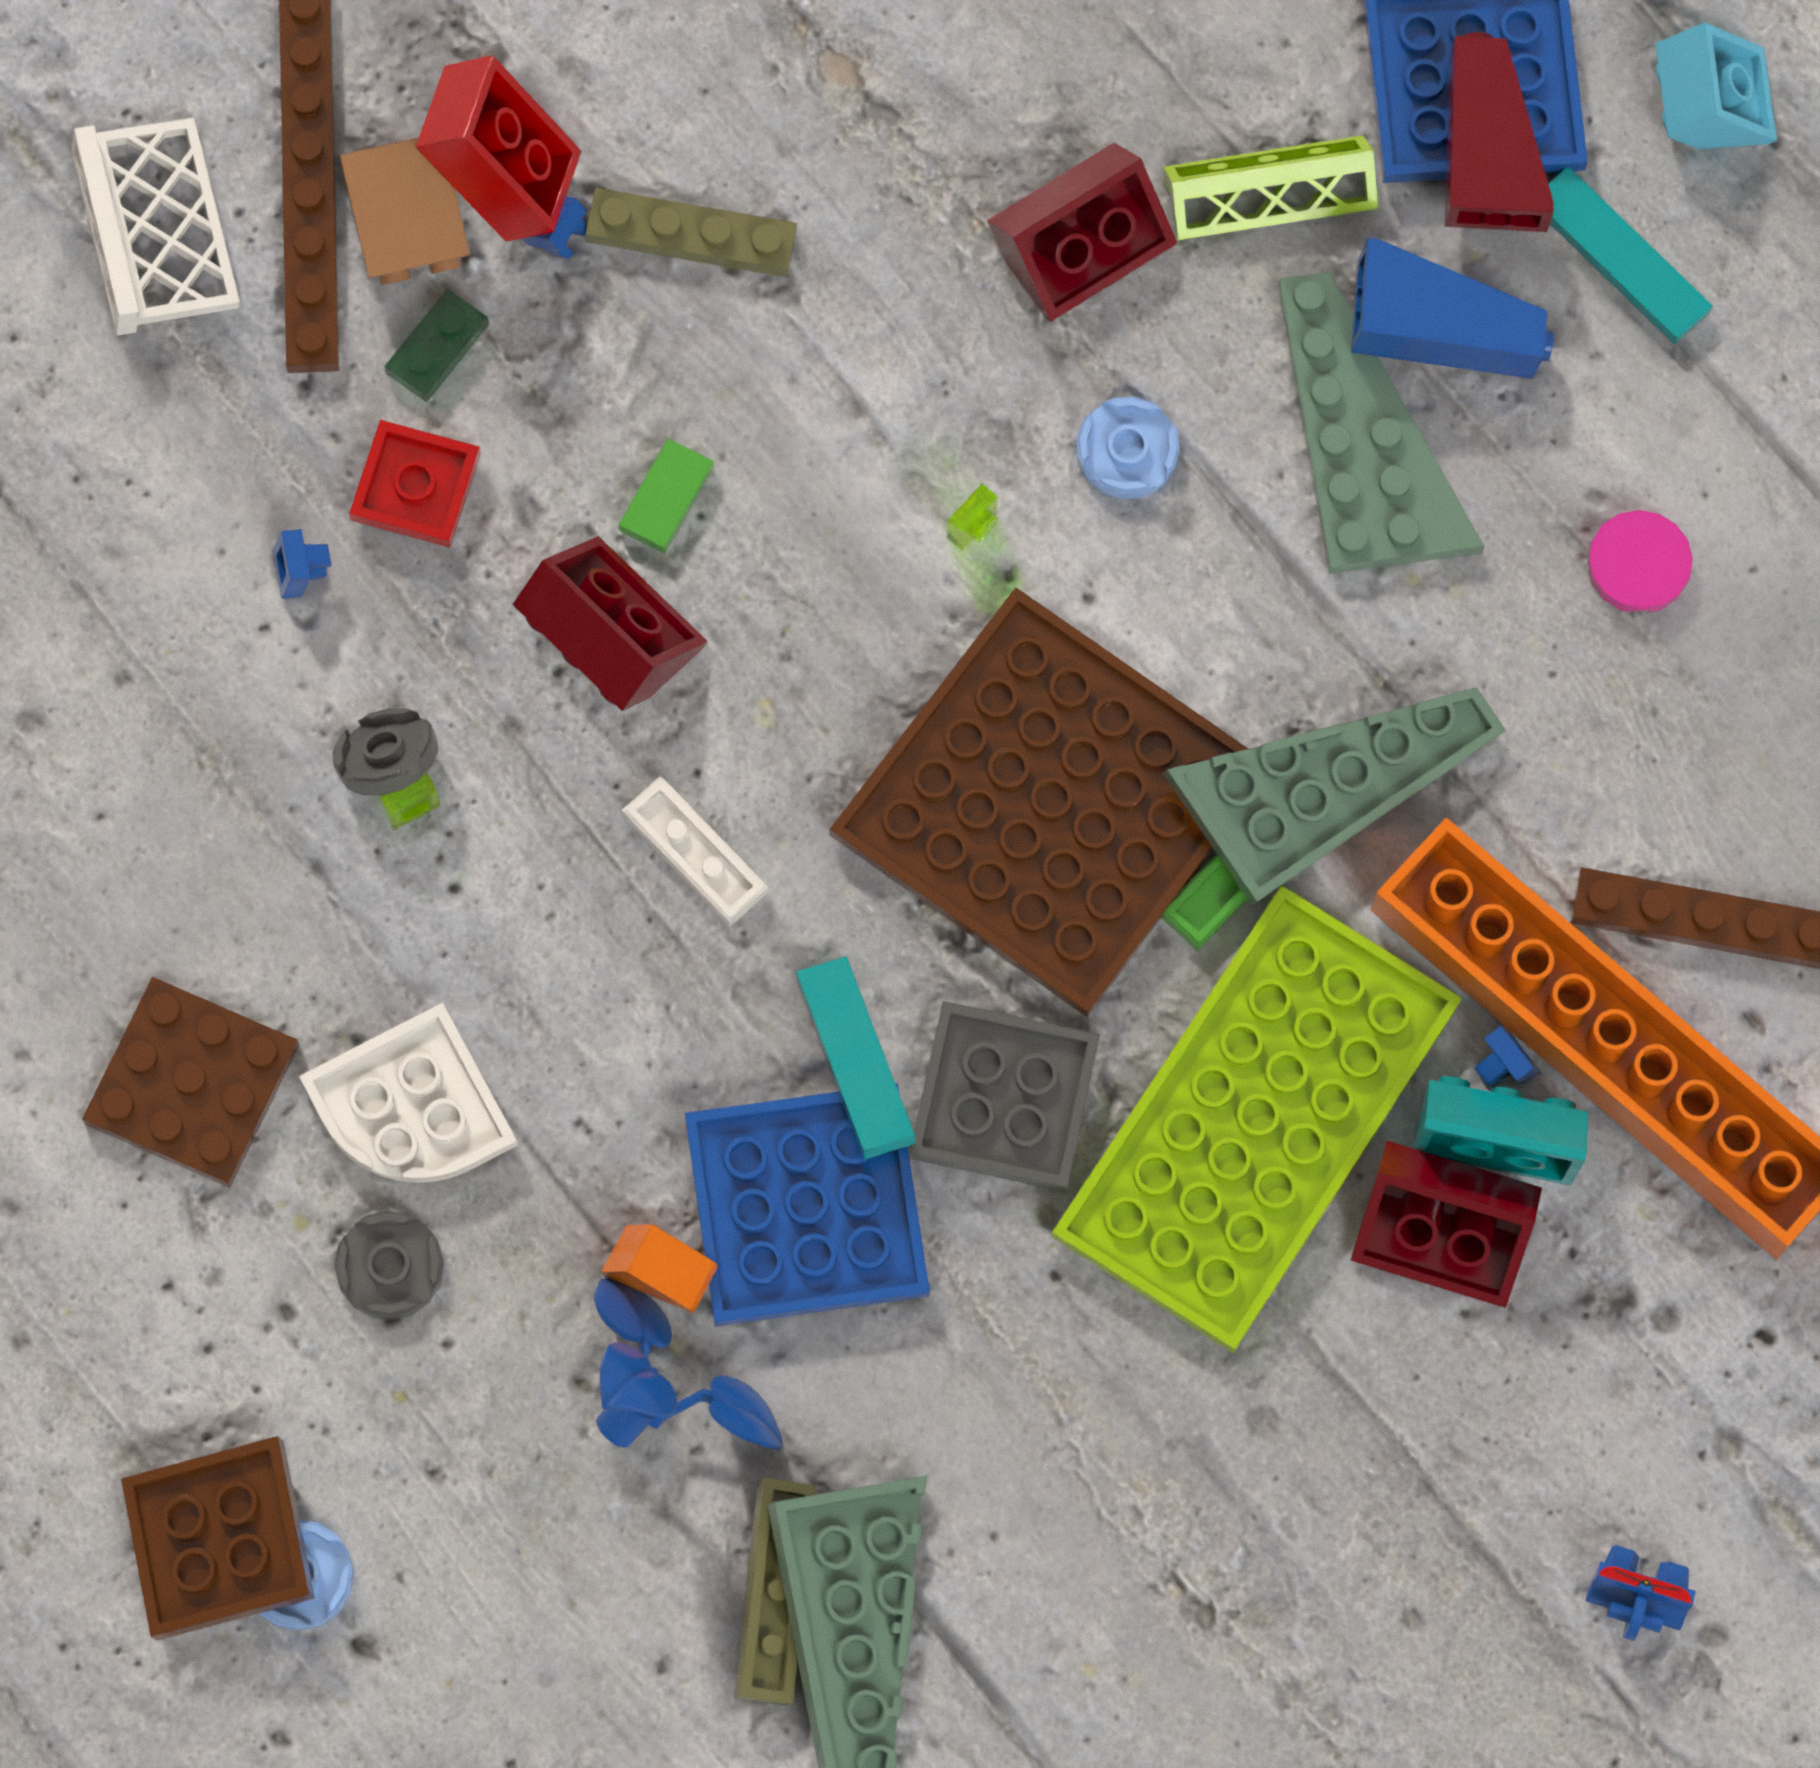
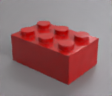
M493 55L444 66L415 146L505 242L554 232L582 152Z

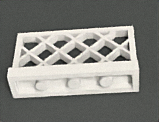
M194 117L96 133L94 125L74 128L72 155L116 336L136 333L137 325L238 309L240 300ZM186 135L189 151L180 164L156 150L164 138ZM152 140L149 145H148L147 143L143 142V141ZM127 144L142 153V155L131 170L127 171L110 160L107 147ZM149 158L172 172V175L161 190L156 189L137 177ZM191 162L193 164L194 172L187 169ZM115 177L122 180L118 188L116 185ZM179 178L184 179L199 189L200 198L191 210L168 196ZM129 186L153 199L141 218L121 206L120 198ZM160 205L184 218L172 237L148 223ZM202 208H204L206 219L198 215ZM126 223L133 226V229L130 231L129 234ZM191 223L210 234L212 243L203 256L179 242ZM140 232L164 245V248L152 264L140 258L132 251L131 245ZM171 251L196 265L183 283L159 269ZM214 253H215L217 265L214 264L213 262L209 261V260L212 258V256L214 255ZM137 269L145 273L141 280H139ZM202 270L222 281L225 295L205 298L190 287ZM152 278L176 292L168 304L146 308L143 290ZM183 297L186 298L187 300H189V301L180 302Z

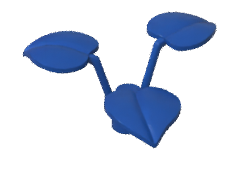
M601 1278L598 1281V1286L594 1290V1302L601 1319L620 1337L631 1342H637L639 1348L637 1350L628 1344L614 1342L605 1349L600 1364V1393L604 1410L597 1417L596 1423L606 1439L619 1447H629L648 1425L658 1429L665 1420L697 1403L706 1402L709 1403V1412L712 1418L730 1433L769 1449L780 1451L783 1448L777 1422L767 1403L752 1387L736 1378L723 1375L716 1376L710 1383L711 1390H699L677 1402V1396L672 1385L659 1374L655 1367H651L647 1360L651 1352V1345L666 1348L672 1341V1330L665 1313L652 1298L639 1290L612 1279Z

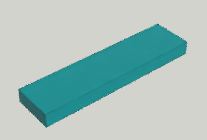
M1565 168L1548 183L1554 202V213L1550 225L1674 345L1711 313L1713 305L1571 168Z
M847 956L796 971L797 983L864 1160L915 1144L913 1128Z

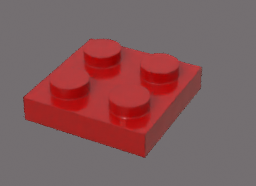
M380 419L349 512L350 521L451 548L481 455L480 446Z

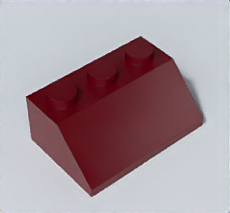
M1115 142L987 220L1006 264L1044 317L1050 322L1178 244L1142 159Z
M599 536L542 560L512 604L526 618L531 628L543 634L562 653L567 663L579 669L599 689L603 698L616 705L621 711L651 698L696 656L708 642Z
M1386 1140L1350 1261L1506 1308L1536 1221L1542 1187Z

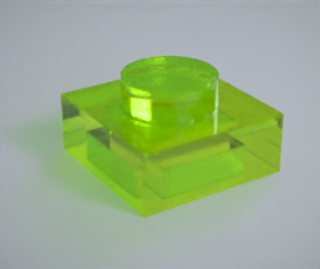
M982 483L948 519L946 538L961 550L972 539H975L977 542L982 541L998 521V518L995 516L998 496Z
M428 773L408 787L380 797L384 814L393 830L440 807L438 791Z

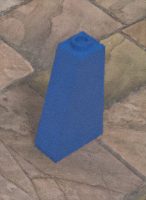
M1367 239L1357 260L1351 353L1530 379L1533 378L1542 361H1549L1554 335L1553 331L1546 330L1547 310L1382 240Z

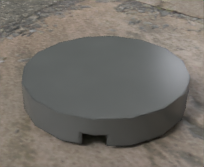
M387 708L370 713L358 720L360 727L356 728L351 734L347 729L338 738L332 752L333 766L339 779L348 790L360 795L382 796L400 791L418 781L433 766L439 750L437 736L432 724L427 719L420 718L418 712L408 708Z
M382 1211L363 1217L355 1223V1226L348 1231L346 1236L344 1235L337 1247L334 1268L341 1292L355 1309L371 1318L396 1320L414 1315L430 1303L441 1285L444 1262L439 1242L426 1225L408 1213Z

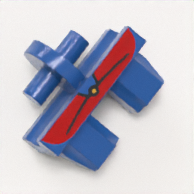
M1618 1545L1612 1546L1605 1561H1600L1588 1587L1585 1601L1608 1608L1607 1617L1626 1622L1623 1638L1635 1641L1640 1627L1660 1633L1663 1625L1680 1631L1688 1610H1691L1696 1591L1689 1589V1569L1676 1563L1666 1562L1660 1563L1655 1578L1636 1572L1639 1555L1634 1550Z

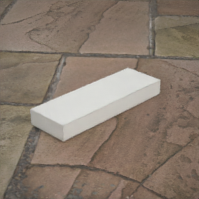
M661 776L622 809V816L729 927L769 892L768 886Z

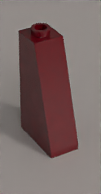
M1471 32L1464 36H1455L1449 56L1445 227L1547 232L1554 213V202L1506 38H1493L1490 34L1484 32Z

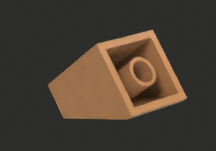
M419 137L338 155L368 278L379 276L381 285L411 279L409 269L428 264L431 274L461 267L459 257L470 255L455 188L415 148Z

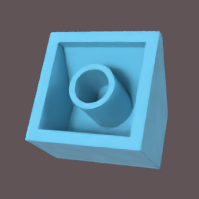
M1706 22L1655 43L1658 61L1656 75L1661 84L1664 107L1662 121L1667 131V137L1696 149L1763 145L1777 141L1764 47Z

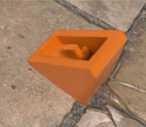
M639 1224L625 1226L601 1273L605 1277L694 1313L718 1265L655 1225Z

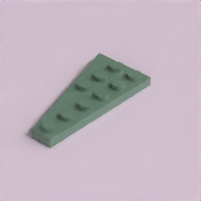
M1325 272L1279 278L1280 302L1329 574L1482 554L1485 547L1378 356L1351 353L1354 313L1332 274Z
M1475 687L1419 702L1412 706L1377 713L1348 723H1340L1264 743L1261 746L1239 752L1227 753L1190 765L1167 769L1162 774L1248 901L1253 905L1504 733L1506 729L1478 688Z
M927 1475L768 1504L818 1768H896L897 1755L894 1752L897 1719L902 1716L903 1697H900L903 1668L907 1667L916 1581L913 1579L916 1546L920 1545L922 1524H918L921 1496L925 1495Z

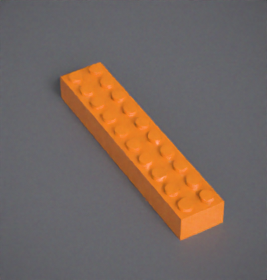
M1447 817L1376 892L1370 911L1776 1261L1820 1212V1136Z

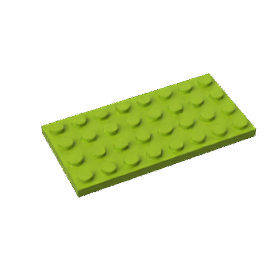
M1281 885L1052 1231L1051 1237L1234 1354L1453 1016L1462 998Z

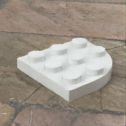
M443 1003L299 1076L300 1082L320 1120L340 1150L361 1167L388 1179L412 1183L449 1179L470 1171L518 1146L513 1132Z

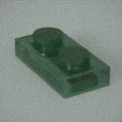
M446 289L384 366L385 373L425 402H428L489 326L488 317Z

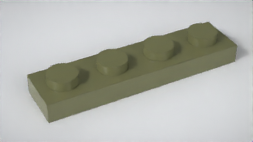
M595 188L585 236L587 243L788 278L797 233V223Z
M767 1477L757 1481L734 1692L735 1699L782 1706L793 1704L798 1660L768 1504L815 1495L816 1485Z

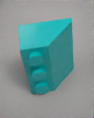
M1442 1076L1439 1078V1081L1429 1080L1423 1095L1414 1149L1471 1166L1571 1186L1586 1159L1589 1112L1577 1110L1574 1102L1561 1098H1546L1544 1103L1523 1099L1524 1094L1512 1088L1494 1087L1491 1092L1470 1088L1471 1083L1458 1077Z

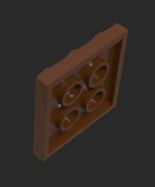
M152 977L88 1105L82 1121L91 1128L230 1188L299 1047V1042L291 1036Z
M280 1437L264 1439L121 1478L150 1637L157 1641L315 1598L284 1440Z

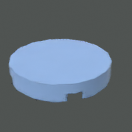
M1134 396L1112 398L1102 403L1101 407L1095 409L1092 413L1090 412L1082 421L1076 440L1077 463L1086 480L1101 493L1119 499L1143 498L1161 489L1173 475L1180 452L1178 431L1172 420L1170 422L1168 417L1163 414V410L1153 402Z
M299 1519L315 1598L262 1612L259 1615L278 1628L304 1631L320 1627L339 1614L351 1595L354 1571L349 1551L335 1532L318 1522Z

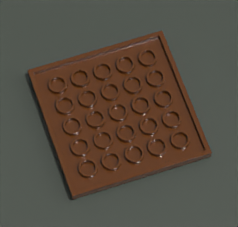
M1015 587L829 829V835L1081 1014L1088 1017L1163 917L1166 909L1213 850V847L1162 773L1167 769L1190 765L1248 748Z

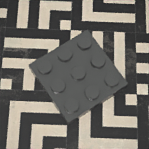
M943 1001L914 1129L915 1144L910 1147L909 1159L1067 1192L1100 1034Z

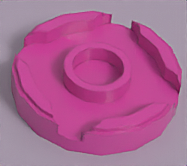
M1635 510L1619 513L1601 526L1590 544L1588 572L1591 584L1603 600L1621 611L1634 613L1636 610L1641 612L1648 611L1647 613L1660 611L1677 600L1690 579L1693 557L1688 539L1675 523L1658 513Z

